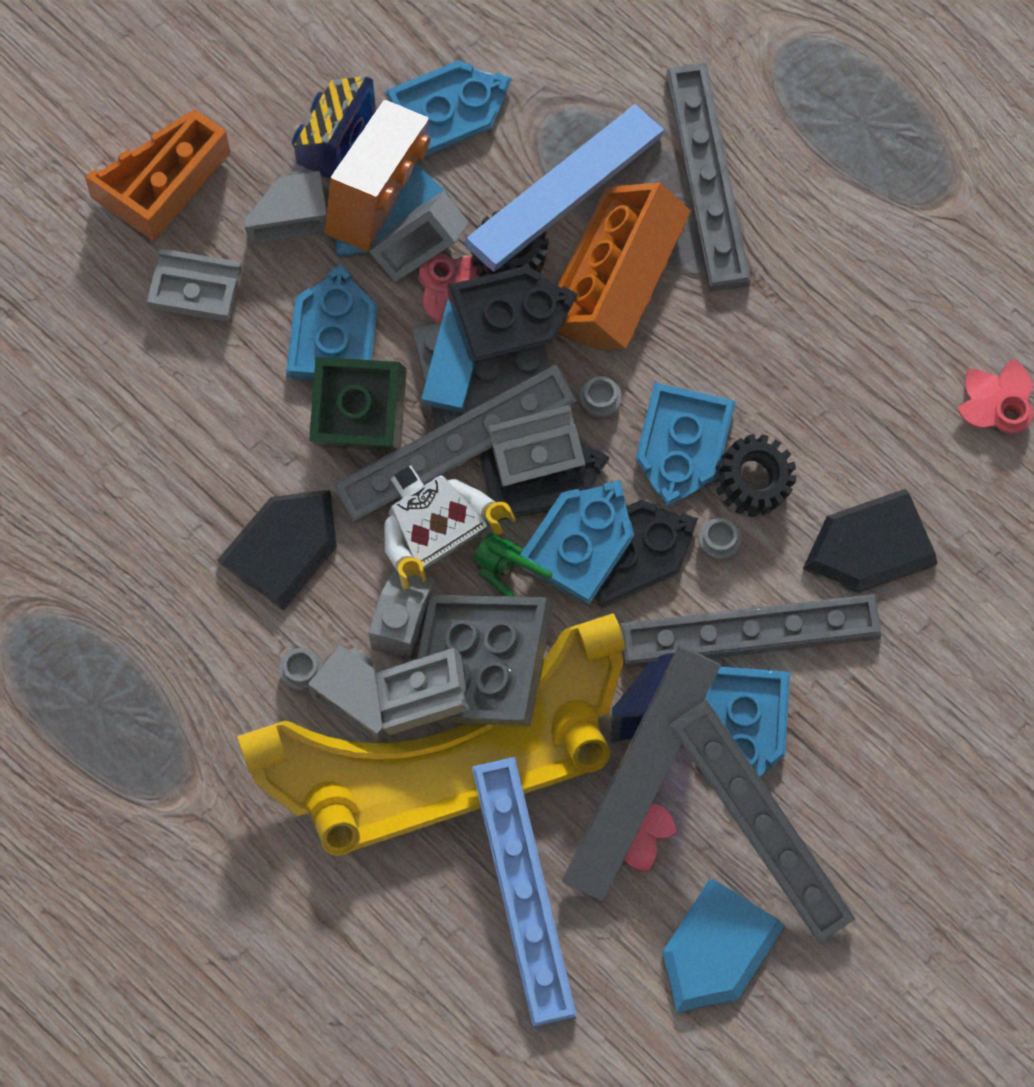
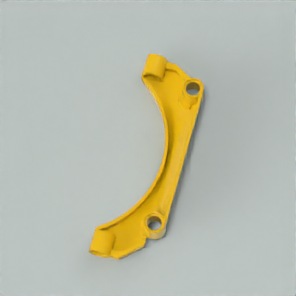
M613 613L564 629L543 660L531 726L462 724L445 732L420 739L391 743H365L331 738L285 720L239 735L237 738L248 772L251 773L254 783L297 817L311 813L323 849L330 855H346L354 850L481 809L472 772L473 766L515 757L524 794L602 769L609 761L610 748L601 733L598 718L608 715L624 662L621 651L625 650L623 635Z

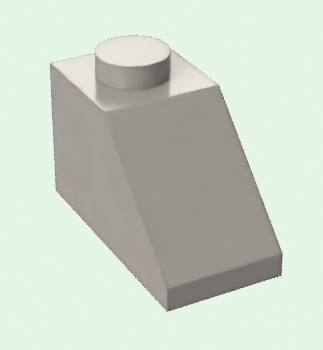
M297 170L288 176L279 177L244 219L248 245L324 234L327 212L320 171Z
M443 190L413 210L378 241L369 252L391 279L397 282L454 244L469 221Z
M394 569L380 594L369 629L370 646L373 650L412 660L426 616L429 596L433 593L436 579L426 577V582H422L419 576L412 575L408 577L410 588L403 589L399 572Z
M339 645L309 682L310 696L372 742L382 743L384 741L375 670L372 668L374 663L360 650L353 648L350 652L342 645Z

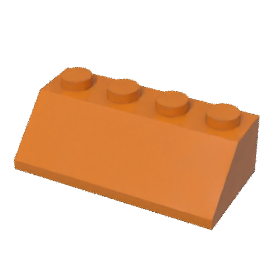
M661 182L605 187L558 284L559 287L563 288L565 286L578 294L558 334L597 350L626 349L628 343L634 337L635 328L644 309L651 301L653 290L667 267L671 252L682 235L684 225L691 212Z

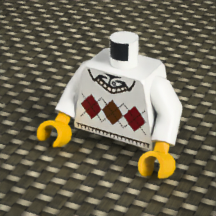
M408 466L390 479L403 499L392 505L388 512L389 517L384 523V550L396 571L399 572L402 588L409 589V576L417 575L421 578L422 582H426L424 570L481 535L487 528L485 521H488L493 532L499 535L503 533V530L498 520L509 518L512 522H515L516 519L511 508L505 502H495L483 492L456 479L446 480L442 475L424 485L413 467Z

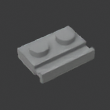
M160 248L158 263L155 266L147 298L148 309L229 323L237 292L239 274L242 271L241 262Z
M570 405L487 426L502 486L585 465Z
M455 648L375 673L380 712L384 716L382 727L389 735L469 711L464 694L467 692L461 654Z

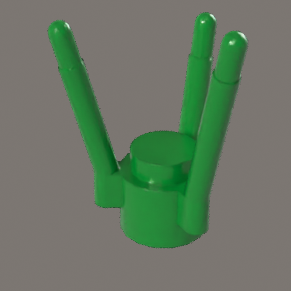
M489 533L483 538L473 557V561L482 566L479 576L489 581L502 596L516 597L497 576L498 573L504 576L507 575L515 564L546 579L552 578V572L521 556L520 554L524 548L515 545L507 539L502 540L493 533Z

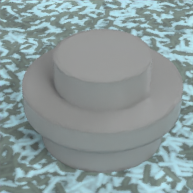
M604 376L591 378L581 388V406L591 416H610L618 410L621 404L622 394L620 387L610 378Z
M725 518L709 520L703 525L699 533L700 548L708 557L716 560H725L734 556L741 545L742 537L738 526Z
M292 649L280 661V677L283 683L293 690H308L309 682L321 669L322 663L318 655L310 649Z

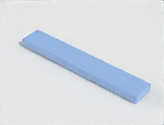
M634 104L466 237L464 246L495 272L661 139L664 129Z
M515 757L473 766V777L532 1027L575 1018L577 1015Z

